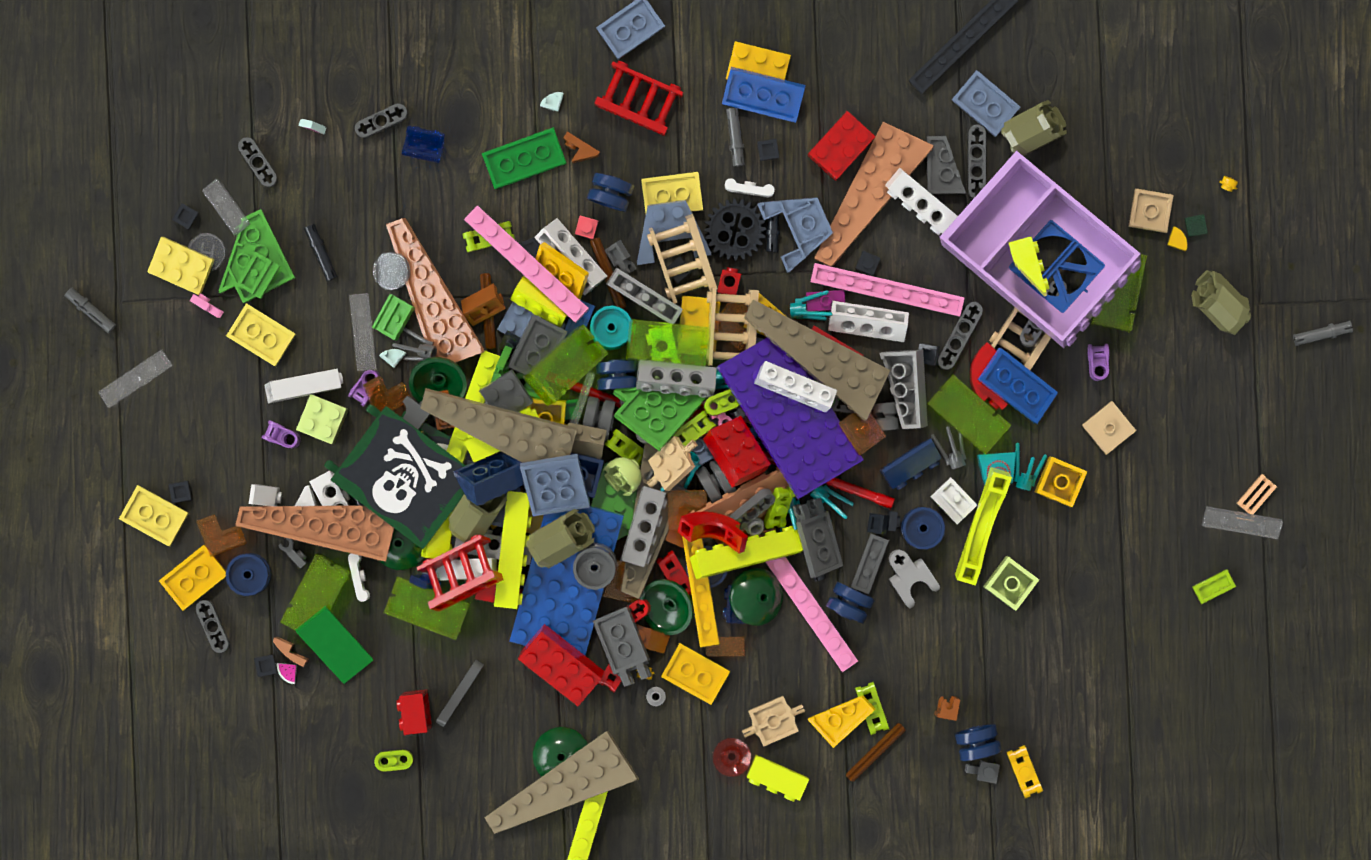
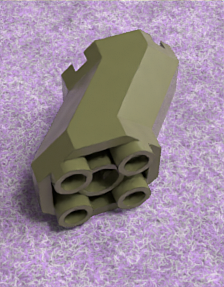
M1049 100L1041 102L1004 122L1001 132L1009 141L1010 149L1013 153L1017 151L1022 156L1029 155L1067 134L1066 130L1063 131V128L1066 127V122L1056 106L1053 108L1049 106L1051 104Z
M1206 270L1196 281L1197 291L1193 290L1192 292L1193 306L1199 308L1221 331L1236 335L1251 318L1248 298L1242 296L1220 273Z
M464 494L448 519L452 535L464 543L470 541L471 537L480 534L484 536L507 501L505 494L478 506L468 500Z
M573 509L529 535L526 546L539 567L551 568L594 543L592 534L595 532V527L587 514H580L577 512L579 510Z

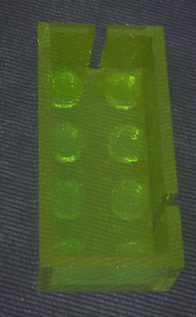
M1141 254V267L1135 274L1131 272L1127 277V283L1122 288L1118 287L1115 290L1114 298L1109 303L1105 302L1101 306L1102 311L1097 317L1092 316V325L1126 332L1132 331L1135 314H1129V311H1135L1137 308L1147 255Z
M632 319L629 322L626 360L639 361L646 360L647 358V361L706 366L707 349L703 348L700 350V348L708 344L709 327Z
M584 324L575 328L523 376L525 381L547 406L560 399L567 390L572 388L608 355V352L598 341L589 345L586 344L595 337Z
M951 375L940 387L943 391H937L926 404L981 453L987 454L1010 428L1011 424L999 414L993 417L991 414H994L995 410L955 375Z
M319 553L316 554L290 602L293 607L289 606L280 623L296 630L324 606L332 611L351 575V570L338 563L332 567L330 565L333 564V560Z
M398 576L391 592L396 594V596L389 597L384 613L457 640L471 603L462 600L440 612L431 610L428 602L434 599L433 588Z

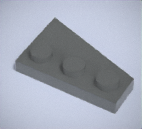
M927 136V143L934 145L933 150L927 155V191L931 194H966L947 137Z

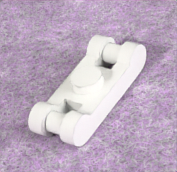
M727 179L725 182V189L729 192L767 198L772 197L774 194V187L770 184L758 187L756 183L745 181L744 184H738L734 179Z
M351 553L348 556L356 597L359 601L363 602L369 599L370 593L364 587L363 582L366 581L364 570H361L359 565L362 556Z

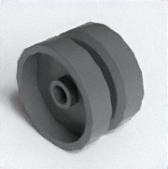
M589 396L583 425L607 430L606 442L610 431H612L616 402L605 400L600 411L599 398Z
M715 459L709 462L713 474L710 475L704 466L699 467L695 472L712 503L723 498L720 493L721 489L725 494L737 491L735 487H731Z
M592 543L579 551L574 560L573 573L575 579L587 589L597 590L604 588L610 584L615 576L617 568L616 556L608 546L601 543ZM596 564L598 566V569H596V567H592V565Z

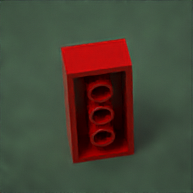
M545 624L522 649L518 657L519 661L577 706L581 704L601 681L604 674L603 669Z

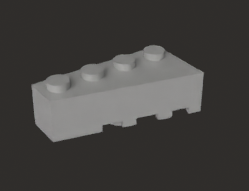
M923 350L886 351L879 353L885 368L890 370L888 374L890 390L896 402L895 406L902 429L928 426Z

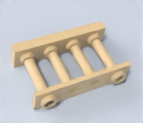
M693 214L685 216L687 222H684V225L657 234L654 233L653 228H649L650 234L647 235L650 246H655L668 286L665 289L668 300L672 299L674 304L677 303L675 295L702 286L708 287L709 290L717 288ZM684 232L691 233L693 240H690V243L663 252L660 251L657 241ZM690 250L697 251L699 258H696V261L669 270L666 269L663 259ZM696 268L703 270L704 276L701 277L702 279L672 288L669 277Z
M1014 307L998 333L995 331L989 341L993 348L998 344L1020 358L1021 362L1024 363L1023 365L1031 370L1051 337L1044 332L1033 346L1034 348L1031 353H1025L1001 338L1007 328L1021 335L1023 328L1012 322L1016 313H1021ZM1031 333L1024 336L1027 341L1034 340Z
M711 288L710 292H707V303H710L707 349H704L703 356L704 361H707V365H712L713 359L729 360L739 354L713 352L714 340L742 341L743 344H746L745 350L756 344L757 329L744 319L746 313L744 315L715 313L716 302L745 303L749 308L752 300L758 302L759 290H749V294L745 295L716 294L717 288ZM715 321L744 322V324H747V330L743 334L714 332Z

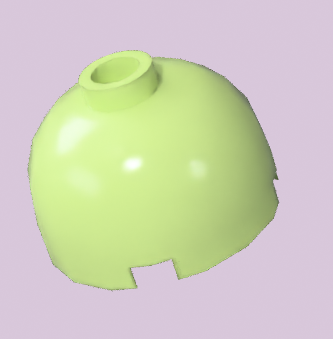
M615 458L603 468V471L606 470L607 472L604 476L608 483L617 492L619 490L625 492L624 496H630L639 487L642 480L639 464L628 458Z

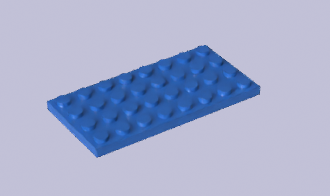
M593 506L577 509L579 510L577 511L578 513L587 514L594 525L595 532L592 534L594 543L604 544L614 552L624 515ZM569 511L545 514L541 527ZM578 552L551 568L539 567L532 556L522 593V605H519L510 642L526 646L545 624L578 651L586 655L594 626L593 621L596 619L604 588L597 590L587 589L575 579L573 565ZM596 564L592 565V567H596V569H598V566Z

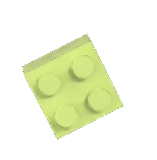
M310 394L296 430L327 443L335 444L349 409Z
M1006 556L983 587L1016 611L1039 579Z

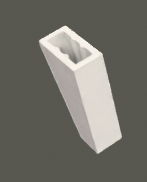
M338 369L268 382L264 385L268 404L339 389L341 384H343V377L341 373H338Z

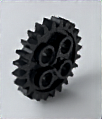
M734 198L733 204L726 200L725 206L718 203L719 210L714 207L712 208L715 214H708L711 221H705L709 228L704 229V232L710 234L705 237V240L711 239L708 246H715L714 253L719 250L721 251L720 258L726 254L727 260L734 256V260L737 261L738 256H741L742 260H744L746 253L751 257V250L758 252L756 245H763L759 238H765V235L761 234V232L765 231L766 228L761 227L765 220H759L762 214L755 213L757 207L750 209L751 202L745 206L743 199L737 204ZM740 213L738 229L741 231L736 233L734 244L730 246L732 237L730 227H734L736 216ZM724 214H732L734 220L731 223H725L723 221ZM744 218H749L752 221V226L745 228L742 226L741 221ZM720 232H726L729 235V239L726 242L718 239ZM741 236L746 237L747 245L739 246L737 238Z

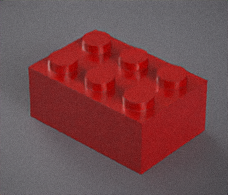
M846 111L808 153V157L832 179L837 181L876 136Z
M742 416L709 430L703 438V441L732 488L763 474L771 465Z
M428 689L408 691L401 694L396 701L398 712L401 711L402 716L399 719L400 731H403L404 735L428 732L432 728Z

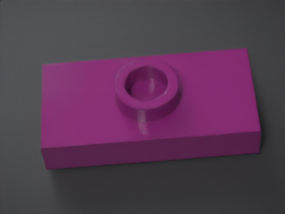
M844 290L829 291L826 295L806 301L807 311L831 310L833 301L845 303ZM806 292V297L819 292Z

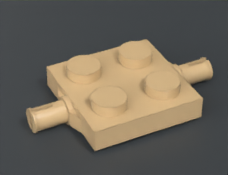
M674 436L669 440L661 451H658L648 460L654 471V476L647 481L648 486L653 488L660 482L664 490L670 491L695 468L690 452L698 446L696 441L691 440L684 446L679 437Z
M784 696L778 697L748 710L752 719V726L742 730L745 738L756 733L764 747L798 732L794 716L805 712L801 704L791 709L787 705Z

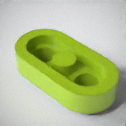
M729 389L709 397L704 403V409L707 414L717 416L737 408L739 403L736 398L733 403L728 401L729 396L734 397ZM711 403H715L717 405L716 410L711 409Z
M408 750L384 751L375 757L374 763L380 771L403 770L412 765L413 755ZM401 756H406L407 762H402L400 760ZM382 758H387L388 764H383L381 762Z

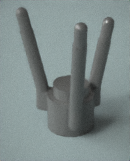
M404 327L403 331L425 344H420L418 348L397 343L392 344L393 347L417 352L420 356H404L403 360L422 361L427 358L436 357L437 347L433 346L434 342L426 340Z
M946 427L953 451L949 453V457L935 435L932 434L931 438L945 459L946 465H950L951 469L966 465L965 459L967 458L964 450L962 430H959L960 451H957L950 427Z

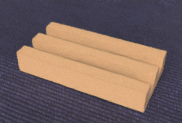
M1261 474L1239 499L1237 504L1252 516L1277 486ZM1263 480L1265 483L1248 501V503L1244 505L1243 502L1248 498V496ZM1267 486H1270V488L1265 492V494L1250 510L1249 507L1253 504V502L1259 497V495L1265 490Z

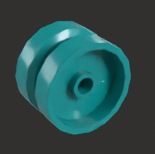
M613 305L605 306L599 309L592 317L590 324L591 338L601 349L617 350L623 347L630 339L633 328L632 320L622 308ZM609 324H612L613 328H615L613 331L608 330Z

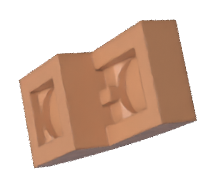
M274 637V644L286 657L302 667L307 665L308 658L292 652L293 643L279 637Z

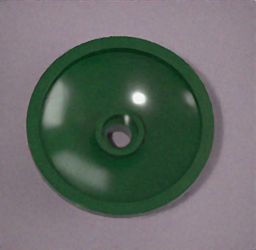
M431 357L422 360L413 368L409 378V388L411 394L419 403L423 400L426 388L435 391L449 390L450 395L463 398L467 388V379L462 368L454 361L443 357Z
M394 528L387 561H379L388 568L406 570L416 566L424 557L421 556L422 549ZM400 540L402 542V545L397 546L395 544V541Z
M751 568L743 571L736 577L730 589L729 600L731 609L735 616L745 624L759 626L770 622L780 611L783 602V591L779 580L766 569ZM763 594L764 599L761 601L760 597Z
M660 579L653 581L643 590L640 599L647 600L651 605V611L644 619L655 631L665 635H675L681 633L690 625L694 614L693 603L689 594L681 585L671 580ZM643 604L640 605V609L644 612L645 605Z
M555 727L543 733L537 740L533 750V762L537 772L541 776L547 774L588 745L586 739L578 731L568 727ZM558 754H564L565 759L559 760Z

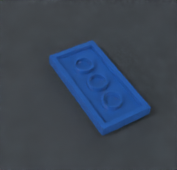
M731 67L722 104L796 123L806 85Z
M998 348L977 379L1035 424H1038L1058 393L1002 348Z

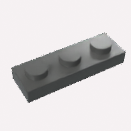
M870 533L851 588L867 594L870 593L889 540Z

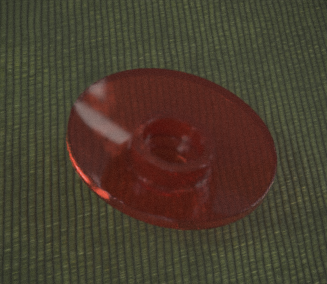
M736 738L722 740L717 744L713 752L714 766L725 776L734 777L741 775L748 769L751 762V753L748 746ZM730 753L735 754L736 757L734 760H730L728 758V755Z

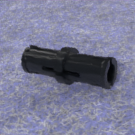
M780 214L774 216V221H772L773 217L767 219V230H765L767 235L766 252H772V244L773 252H778Z

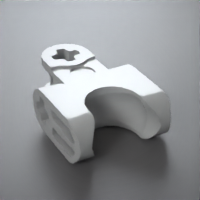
M894 550L890 553L889 563L896 574L889 578V580L909 609L914 607L915 604L910 594L911 586L915 582L923 581L935 592L940 590L938 582L921 558L912 562L908 554L902 550ZM896 555L904 557L902 558V564L894 562L896 560Z

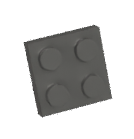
M513 370L508 371L479 390L488 405L519 412L533 403V399Z

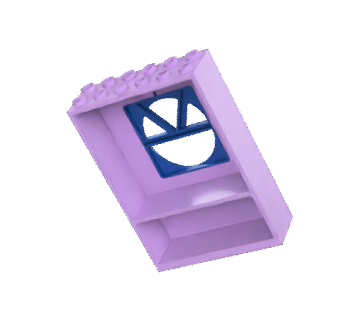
M1017 151L940 236L944 248L1063 348L1074 343L1077 339L1076 334L1079 331L1083 332L1090 324L1088 321L1091 317H1097L1102 311L1101 306L1105 302L1109 303L1114 298L1115 290L1118 287L1122 288L1127 283V277L1131 272L1135 274L1141 267V254ZM1048 236H1059L1072 241L1042 275L1043 279L1047 278V281L1053 275L1059 296H1043L1014 265L1009 242L1027 237H1032L1033 242ZM1076 248H1080L1087 264L1080 265L1065 261ZM1059 269L1085 273V281L1078 290L1067 294Z

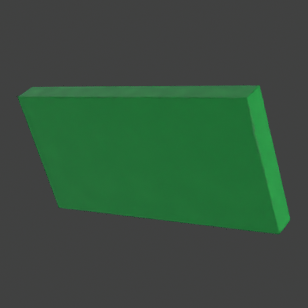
M554 127L482 153L495 190L567 164Z
M326 606L296 629V633L343 684L373 661V657Z

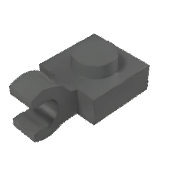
M621 240L605 250L614 267L618 265L620 270L626 274L636 270L635 264L627 259L630 255Z
M286 538L289 541L288 547H284L281 543L278 545L300 569L308 564L305 560L307 556L300 549L298 551L294 549L293 539Z
M980 761L979 766L966 764L964 771L970 774H977V780L996 784L1000 765Z

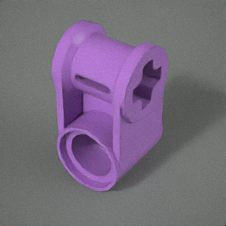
M1088 344L1090 377L1095 381L1103 380L1109 374L1108 344H1104V346ZM1096 367L1103 369L1104 374L1102 377L1095 374Z
M375 370L365 371L351 389L348 397H353L362 403L361 406L365 407L380 384V374ZM370 373L376 377V381L373 384L367 382V375Z
M268 421L269 426L265 435H262L263 439L286 448L293 449L299 446L301 438L298 433L276 422ZM290 434L295 437V442L292 445H289L286 441Z

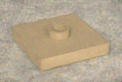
M1135 189L1128 227L1167 233L1173 195Z
M1113 401L1109 402L1082 424L1083 428L1105 455L1136 431Z

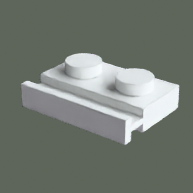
M951 477L930 496L956 524L977 506Z

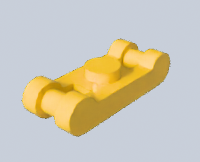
M1025 745L1019 747L1016 751L1006 752L1024 797L1028 798L1030 794L1035 792H1043ZM1023 757L1024 761L1017 764L1016 759ZM1032 780L1034 785L1027 787L1025 782Z

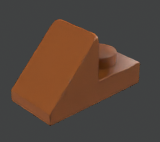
M567 132L563 137L566 141V146L572 150L579 149L572 159V163L599 157L600 152L571 133Z
M636 624L645 648L664 653L670 635H665Z

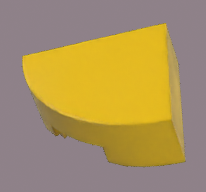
M1173 227L1167 245L1186 251L1187 240L1184 233L1177 227Z

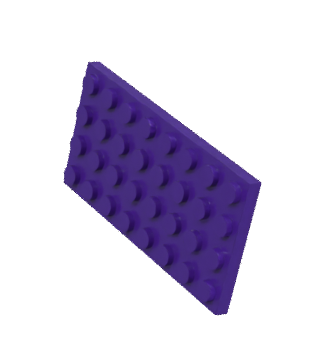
M767 337L720 364L717 369L797 499H800L859 464L864 459L832 408L825 413L754 384L760 367L765 361L815 381L811 375L800 367V364L793 358L788 357L786 352L773 344L772 340Z

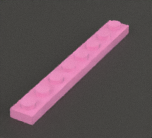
M476 206L464 219L575 323L589 310L584 303L479 206Z
M817 263L814 264L810 281L811 283L959 317L964 302V297Z
M782 557L767 561L766 563L841 671L844 672L858 662L787 558Z

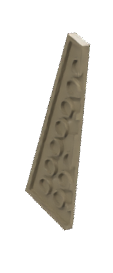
M752 300L744 319L759 332L764 333L772 340L773 344L779 346L787 353L788 357L793 358L800 364V367L816 381L836 389L835 397H838L850 410H853L862 420L866 421L890 370Z
M427 388L425 389L420 408L522 463L570 455L577 432L576 427Z
M644 443L640 468L642 480L637 488L633 515L642 486L649 487L647 481L650 479L646 480V476L652 467L648 460L658 452L649 443ZM690 472L677 484L684 487ZM656 484L652 489L661 491L662 486ZM663 491L666 493L665 497L668 500L665 509L661 508L659 516H662L660 527H656L654 532L657 537L654 546L651 545L649 553H651L649 564L640 567L625 562L621 592L637 599L640 598L682 499L670 491ZM648 503L645 508L646 512L653 514L655 506L652 503ZM642 522L640 530L643 533H647L650 530V525L647 522ZM641 540L636 541L635 549L639 552L642 551L644 543Z
M606 731L484 818L494 834L615 788L622 787L637 781L639 778L609 731Z

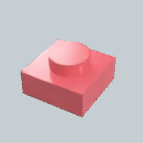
M580 216L575 235L594 239L598 220Z

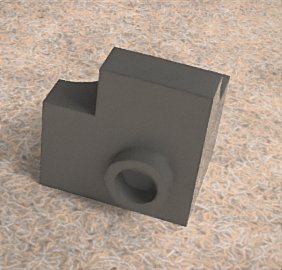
M406 396L403 400L406 406V413L403 419L420 430L432 414L420 409L422 401L418 403L411 397Z

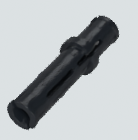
M312 224V226L305 227L304 230L310 242L309 246L313 248L326 281L338 277L323 243L325 242L320 238L316 225Z

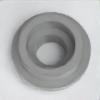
M757 517L745 527V530L752 536L759 535L764 529V523Z
M652 687L648 690L646 699L652 706H659L665 701V692L660 687ZM654 693L659 694L660 698L658 700L652 698Z

